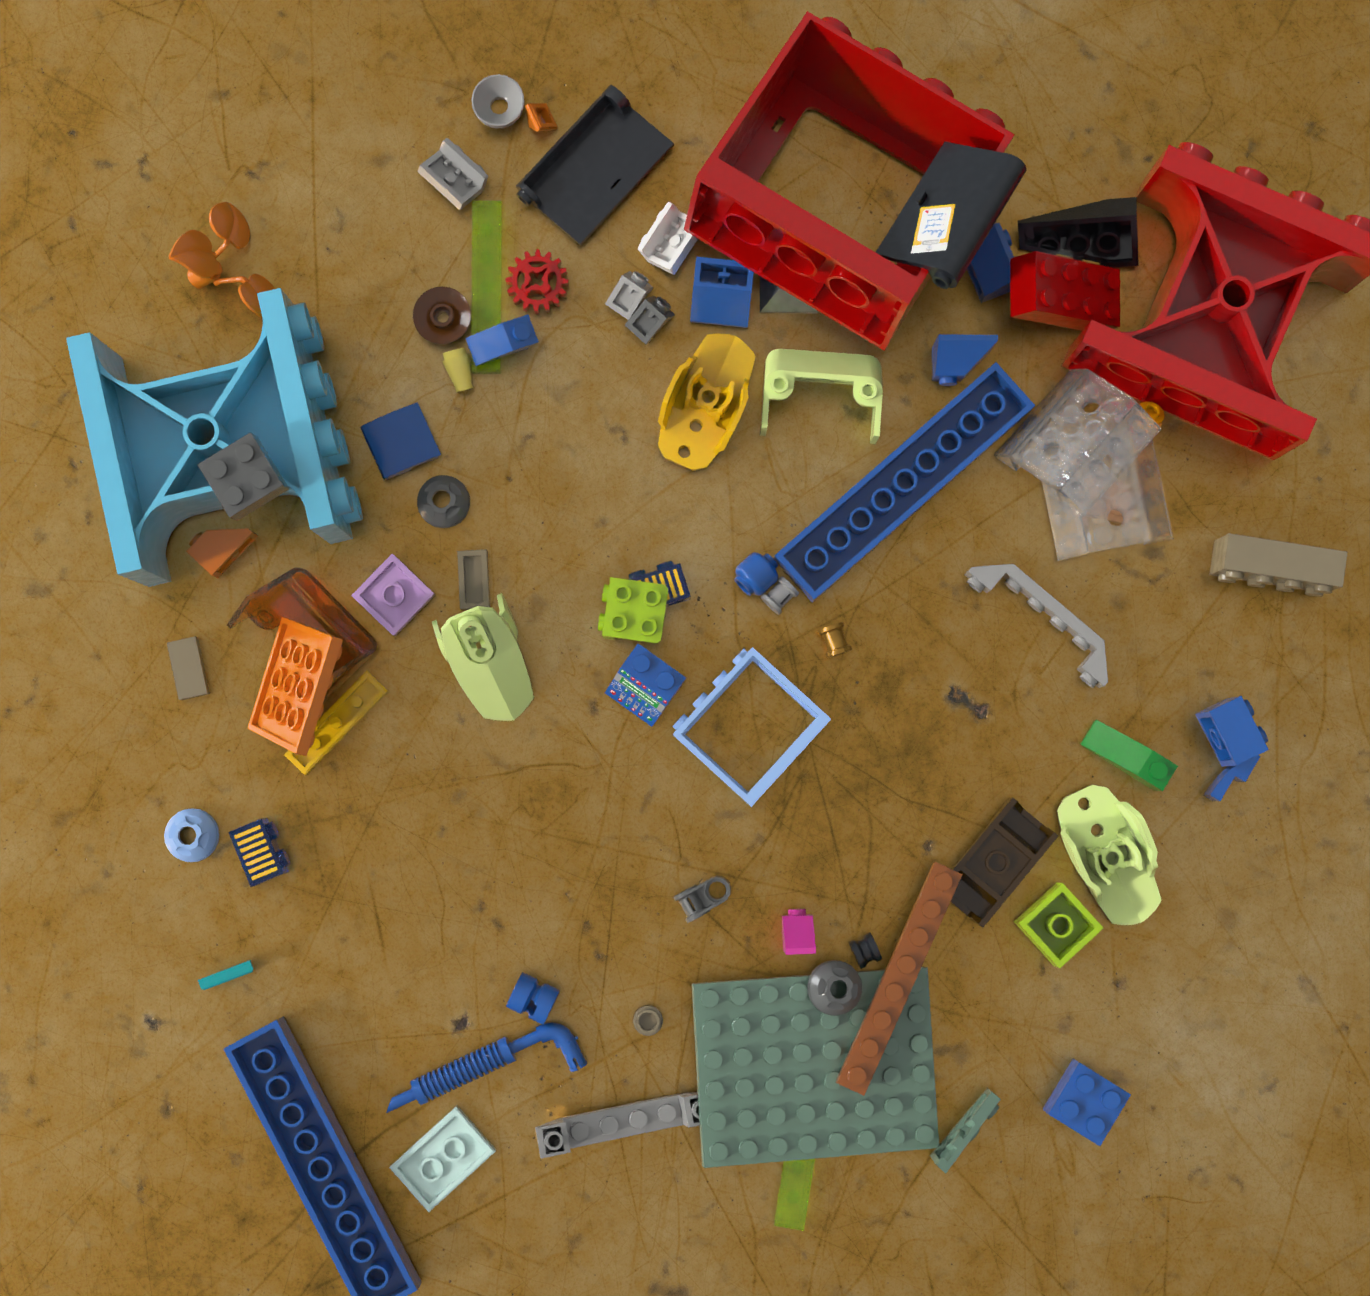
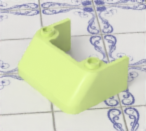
M775 349L768 354L765 362L760 436H766L769 400H784L788 398L793 392L795 381L853 385L855 401L861 406L872 407L870 444H876L880 437L883 397L882 367L877 358L862 354L794 349Z

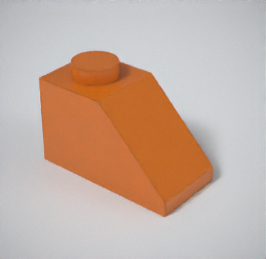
M248 528L206 530L204 533L200 532L192 538L189 543L191 547L186 552L208 573L219 578L258 535Z

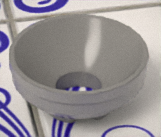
M498 74L485 77L475 86L472 93L471 101L475 115L483 124L491 128L498 129L511 126L520 118L523 112L524 94L515 80L508 76ZM502 99L507 102L508 108L506 112L496 114L491 110V105L495 100Z

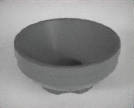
M447 475L432 477L422 485L417 497V507L420 515L428 524L437 528H450L461 523L467 516L470 508V496L465 485L460 480ZM446 491L450 495V502L446 507L439 508L434 505L433 497L437 492Z
M830 960L821 963L812 971L807 984V992L811 1003L817 1010L824 1014L838 1016L848 1013L858 1004L862 994V982L857 971L851 965L838 960ZM837 980H842L847 987L846 994L841 998L833 997L830 991L832 983Z

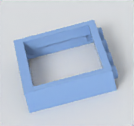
M753 647L748 652L743 649L732 661L736 666L729 673L723 670L712 682L716 686L709 695L703 692L692 704L696 708L689 717L683 714L672 726L676 730L673 736L750 807L755 804L831 720L826 713ZM753 662L815 719L748 792L685 734Z

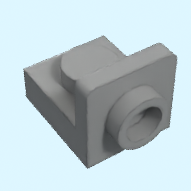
M629 271L621 276L605 304L629 320L639 308L645 296L651 292L653 286L648 283V278L643 274Z

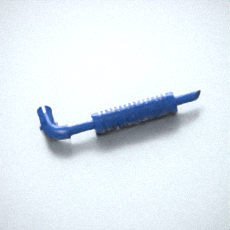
M550 1022L537 1026L536 1031L512 1042H509L505 1036L497 1040V1043L492 1042V1046L490 1044L486 1045L487 1049L485 1047H482L481 1051L477 1049L475 1050L476 1054L471 1052L470 1056L468 1054L465 1055V1059L460 1057L459 1061L458 1059L454 1060V1064L450 1062L448 1065H443V1068L439 1067L437 1070H432V1073L428 1072L427 1076L424 1074L421 1078L417 1077L411 1080V1089L392 1097L386 1113L416 1099L420 1105L429 1102L430 1099L434 1100L435 1096L438 1098L441 1094H446V1091L451 1092V1088L455 1090L457 1086L461 1087L462 1083L466 1085L468 1081L472 1082L473 1078L475 1080L479 1079V1076L483 1077L484 1073L486 1075L489 1074V1070L493 1072L495 1068L497 1070L500 1069V1065L504 1067L506 1066L505 1063L511 1064L517 1061L515 1053L540 1041L542 1043L550 1040L554 1041L557 1049H561L570 1072L577 1071L578 1065L581 1069L588 1063L576 1041L578 1036L574 1037L571 1031L562 1024Z

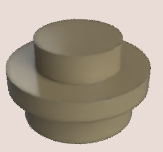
M647 1005L636 1011L633 1024L640 1034L651 1036L661 1029L663 1017L656 1007Z

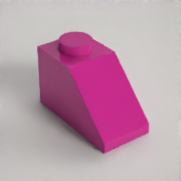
M788 909V915H782L784 953L786 955L816 954L813 915L806 914V909Z

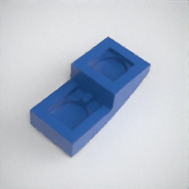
M1257 755L1237 766L1226 767L1210 784L1203 796L1212 801H1221L1233 780L1237 782L1247 781L1261 756Z

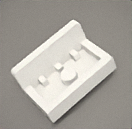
M668 202L664 209L659 212L656 221L648 233L643 236L638 251L647 262L675 275L698 238L684 230L687 215L680 212L671 202Z

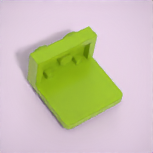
M610 577L609 585L604 584L602 602H607L605 614L600 613L598 631H602V637L613 640L620 638L659 643L662 639L666 611L667 586Z

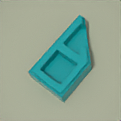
M251 960L199 979L198 982L201 990H206L253 972L254 967Z

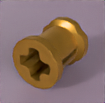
M843 622L818 630L819 635H823L828 649L826 653L827 658L852 650V647L847 645L843 634Z

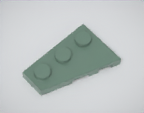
M988 1087L942 1140L939 1148H936L931 1153L930 1157L944 1173L948 1172L968 1143L977 1136L985 1120L993 1117L999 1109L998 1103L1001 1099Z

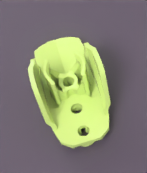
M500 593L497 595L499 614L492 607L477 606L450 617L442 626L441 631L437 620L432 621V626L441 653L445 660L449 662L460 686L483 718L512 721L524 712L534 696L526 665L517 641L518 629L503 594ZM477 642H480L481 649H477Z
M1090 785L1064 797L1057 810L1061 828L1060 834L1077 872L1112 924L1135 925L1142 923L1157 909L1162 901L1154 877L1158 868V851L1144 817L1129 803L1118 801L1107 787ZM1083 797L1088 800L1086 810L1078 806V801ZM1095 824H1098L1101 828L1098 835L1091 833V828Z

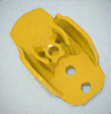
M707 334L694 355L688 357L687 361L678 367L664 396L658 418V423L661 426L658 448L665 459L695 471L707 468L717 454L725 450L738 426L748 401V386L756 357L750 347L740 338L730 334ZM698 423L701 426V430L695 432L691 430L690 425ZM686 446L688 447L689 456L682 458L678 452Z

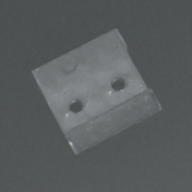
M1070 369L994 453V456L1015 471L1022 467L1056 490L1060 502L1083 517L1159 433L1161 428L1133 397L1088 369ZM1089 403L1099 404V407L1094 412L1084 411V407ZM1051 446L1060 448L1056 455L1047 456L1044 454L1046 449Z
M1126 425L1068 436L1035 447L1058 561L1083 557L1090 553L1141 543L1146 545L1174 539L1150 427ZM1098 453H1106L1110 456L1111 465L1108 468H1102L1096 463ZM1111 510H1117L1122 514L1123 522L1121 525L1114 526L1108 521V514Z

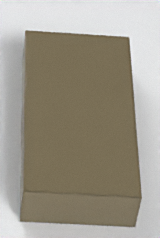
M487 549L457 551L460 610H469L477 606L490 607Z
M194 636L168 642L167 647L178 699L182 701L210 694L198 637Z

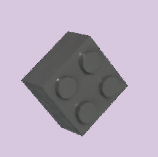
M251 432L197 464L229 518L236 521L289 490L261 441Z

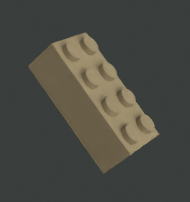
M1228 533L1214 540L1209 575L1218 576V581L1236 583V580H1245L1247 585L1263 588L1265 584L1276 585V590L1294 592V589H1303L1306 595L1322 597L1324 593L1331 594L1332 590L1343 587L1348 552Z

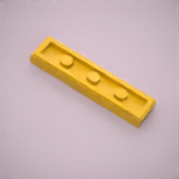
M366 670L318 719L314 731V743L309 748L307 756L298 755L289 750L284 756L304 775H308L389 691Z

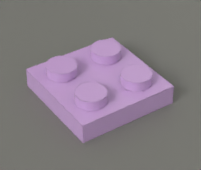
M391 554L351 596L395 637L436 594L394 554Z

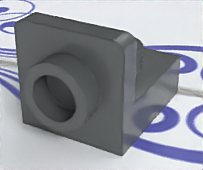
M652 296L643 301L626 322L625 326L642 342L648 344L675 314L670 310L671 306L666 300L661 297Z

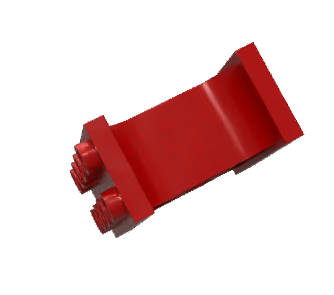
M1182 142L1178 148L1168 145L1144 178L1136 195L1138 203L1159 211L1167 217L1173 226L1177 241L1174 257L1145 323L1140 330L1120 332L1091 320L1070 345L1061 367L1140 402L1156 403L1169 415L1271 460H1276L1308 441L1317 418L1288 406L1279 397L1272 381L1274 359L1308 282H1321L1339 291L1348 293L1370 276V219L1359 215H1347L1344 220H1341L1323 212L1324 202L1311 193L1295 190L1291 191L1289 196L1267 188L1269 179L1260 171L1250 167L1238 166L1231 172L1212 164L1213 154L1198 144Z

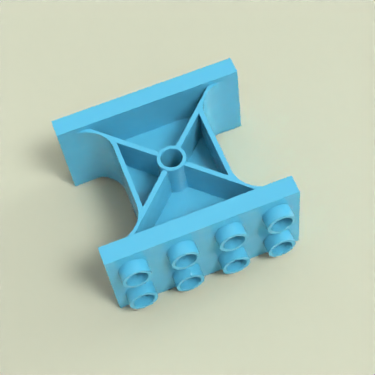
M281 288L257 293L263 319L262 332L257 345L246 357L233 363L143 384H129L123 358L90 332L66 338L118 575L148 587L172 582L166 558V547L173 530L178 524L189 517L224 509L197 464L250 432L259 438L289 487V490L281 495L298 496L303 501L310 530L330 544L353 539L350 523L363 520L361 504L355 486L349 487L345 477L339 478L337 466L350 463L349 451L343 431L341 429L336 430L333 420L331 418L326 419L324 410L337 407V399L329 373L323 374L319 361H313L312 353L324 351V342L316 316L310 317L305 302L294 305Z

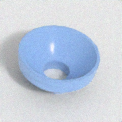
M194 808L185 809L175 814L167 823L164 833L165 844L170 853L177 859L185 862H198L209 857L216 849L219 842V828L214 818L207 812ZM184 827H191L196 832V839L190 845L184 844L180 839V832Z

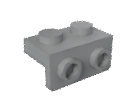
M448 138L442 141L439 151L423 162L418 169V173L459 210L483 192L488 179V175L483 168L474 163L458 145H455Z

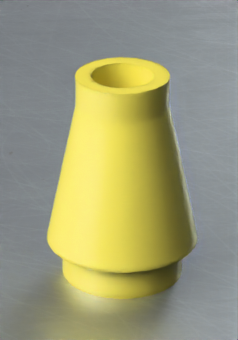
M465 347L443 353L444 360L442 363L455 386L456 392L472 389L470 354L466 353Z

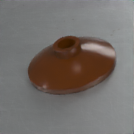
M443 286L434 287L424 292L416 301L413 309V321L419 334L427 341L441 345L450 344L460 339L468 330L471 322V309L466 298L457 290ZM443 313L449 316L448 320L444 323L438 321L439 315Z

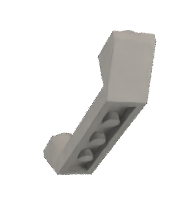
M1003 564L971 567L964 574L969 578L967 583L979 593L982 590L988 593L1004 577L1006 579L1004 583L1010 590L1016 594L1019 592L1023 593L1029 598L1027 603L1039 613L1044 611L1051 617L1050 623L1061 632H1064V630L1068 631L1074 636L1072 641L1084 651L1087 649L1091 651L1077 668L1081 673V680L1092 688L1095 685L1101 688L1108 683L1105 641L1016 565Z
M698 1092L674 1094L562 1117L537 1126L535 1130L540 1158L570 1153L571 1148L681 1125L688 1128L699 1126Z

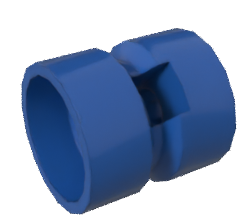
M522 972L506 1007L519 1014L526 1011L530 1019L544 1025L560 990L546 983L540 986L538 985V979Z

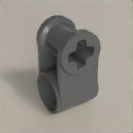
M716 875L698 885L691 886L673 898L675 901H679L687 916L685 920L689 923L725 902L730 896L731 885L727 878ZM716 881L723 883L726 887L725 895L719 898L712 896L709 890L710 885ZM688 898H690L692 904H693L694 907H695V910L693 909V907H692V905H691V903H690V901H689Z

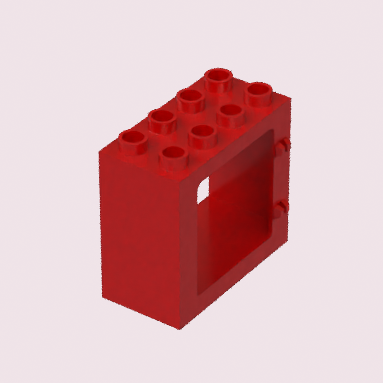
M807 11L697 174L684 230L885 351L931 278L928 269L898 262L897 264L892 263L758 181L803 113L807 110L818 111L923 175L944 142L1005 153L1015 134L1005 129L1003 120L996 113L983 108L973 110L954 99L952 90L942 81L935 78L922 80L904 69L901 60L890 50L882 47H876L872 50L852 38L848 27L838 19L833 17L820 19ZM778 119H781L784 123L776 132L773 129L777 125Z

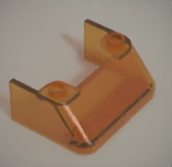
M293 568L246 596L227 623V626L231 629L250 618L258 627L265 630H273L280 625L281 618L286 617L343 639L341 644L342 653L339 660L335 663L332 673L333 682L330 689L327 690L325 698L345 683L372 656L377 648V643L372 635L310 572L303 568Z

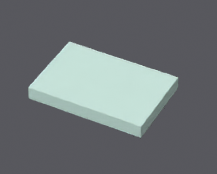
M456 1106L389 1168L422 1206L430 1212L494 1154L496 1149L464 1112Z

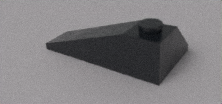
M1137 197L1106 199L1018 220L1020 249L1032 252L1038 251L1052 255L1070 256L1080 261H1083V259L1098 262L1099 265L1112 268L1139 266Z

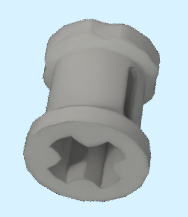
M781 576L767 595L763 594L760 598L772 611L780 615L782 613L781 609L792 597H797L799 592L788 580Z

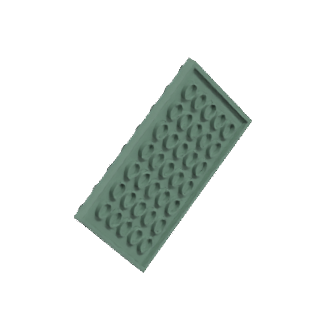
M921 967L864 1096L837 1084L836 1080L885 970L857 971L862 982L861 998L851 1011L838 1016L824 1014L811 1003L807 992L810 975L692 983L702 1167L710 1168L939 1148L928 967ZM842 980L832 983L830 988L832 996L841 998L846 994L847 987Z

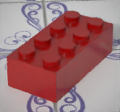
M1038 251L1010 258L1011 317L1081 331L1084 330L1091 320L1112 329L1120 327L1121 311L1120 269Z

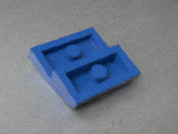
M418 402L381 416L360 427L383 480L409 472L413 467L438 459L441 456Z

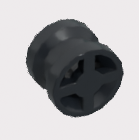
M870 932L865 934L864 938L859 941H849L850 948L860 969L865 968L868 962L882 960L881 953Z

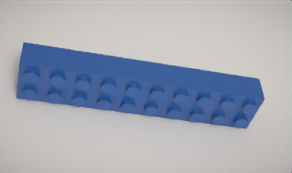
M995 362L774 556V560L813 603L1030 413L1035 404L1000 365Z
M284 1016L225 1047L224 1051L350 1295L408 1296L417 1291L422 1281Z

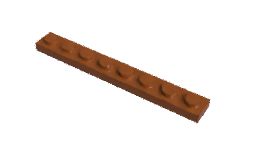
M933 862L837 1077V1084L863 1096L865 1095L963 874Z

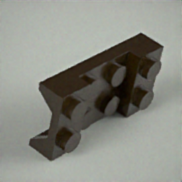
M1009 797L956 865L951 867L952 870L963 874L951 899V903L983 928L1059 835L1040 823L1017 800Z

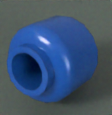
M753 552L736 567L735 573L737 577L734 580L747 595L761 596L777 582L778 573L776 568L778 564L767 553L763 556L760 553Z

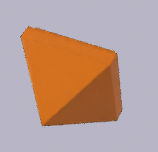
M528 103L525 105L529 128L537 132L556 131L558 129L546 103Z

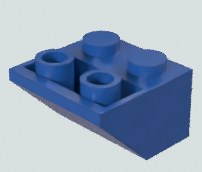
M1000 222L993 225L967 268L981 303L1010 292V258L1014 257L1010 249L1012 241L1006 229L1002 230Z
M696 256L690 322L748 328L754 272L734 260Z

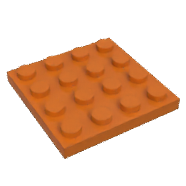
M282 617L247 729L295 754L307 756L309 748L314 743V731L317 721L321 718L324 711L323 702L326 692L330 689L333 682L332 673L335 663L339 660L342 653L341 644L343 639L293 619Z

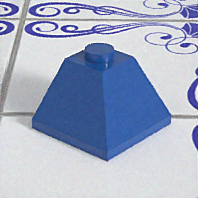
M939 334L932 346V381H939L941 386L957 385V382H961L992 351L998 342V335Z

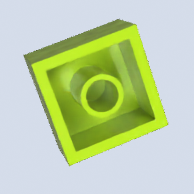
M1056 882L1014 921L1050 963L1059 969L1104 929L1072 892L1060 882Z

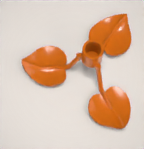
M228 202L218 203L210 210L209 223L214 233L218 237L225 239L224 243L215 252H212L211 241L205 234L198 230H189L177 239L168 258L188 269V279L198 289H202L212 282L215 286L241 282L242 284L238 288L240 298L254 314L262 319L257 293L275 289L265 277L253 274L248 279L244 276L220 278L222 266L216 258L228 248L230 243L237 249L244 248L250 239V229L245 217L234 205Z

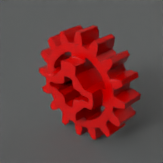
M536 249L535 256H530L529 252L525 251L524 260L518 257L515 258L516 268L508 267V272L513 275L512 277L505 278L506 284L512 286L507 289L508 295H516L513 303L516 306L523 303L524 312L533 307L535 314L538 315L540 308L544 307L545 311L549 313L550 304L553 303L559 307L558 297L566 298L567 296L566 291L562 289V287L569 286V280L562 278L568 274L566 268L559 269L562 264L559 258L551 261L552 254L549 251L545 257L541 256L539 249ZM541 264V265H543V266H542V267H532L531 265ZM522 274L525 278V281L521 285V289H519L518 280L520 275ZM556 275L557 283L553 290L550 286V281ZM532 279H542L543 284L541 286L538 284L533 285ZM533 297H543L544 299L533 300L532 298H533Z

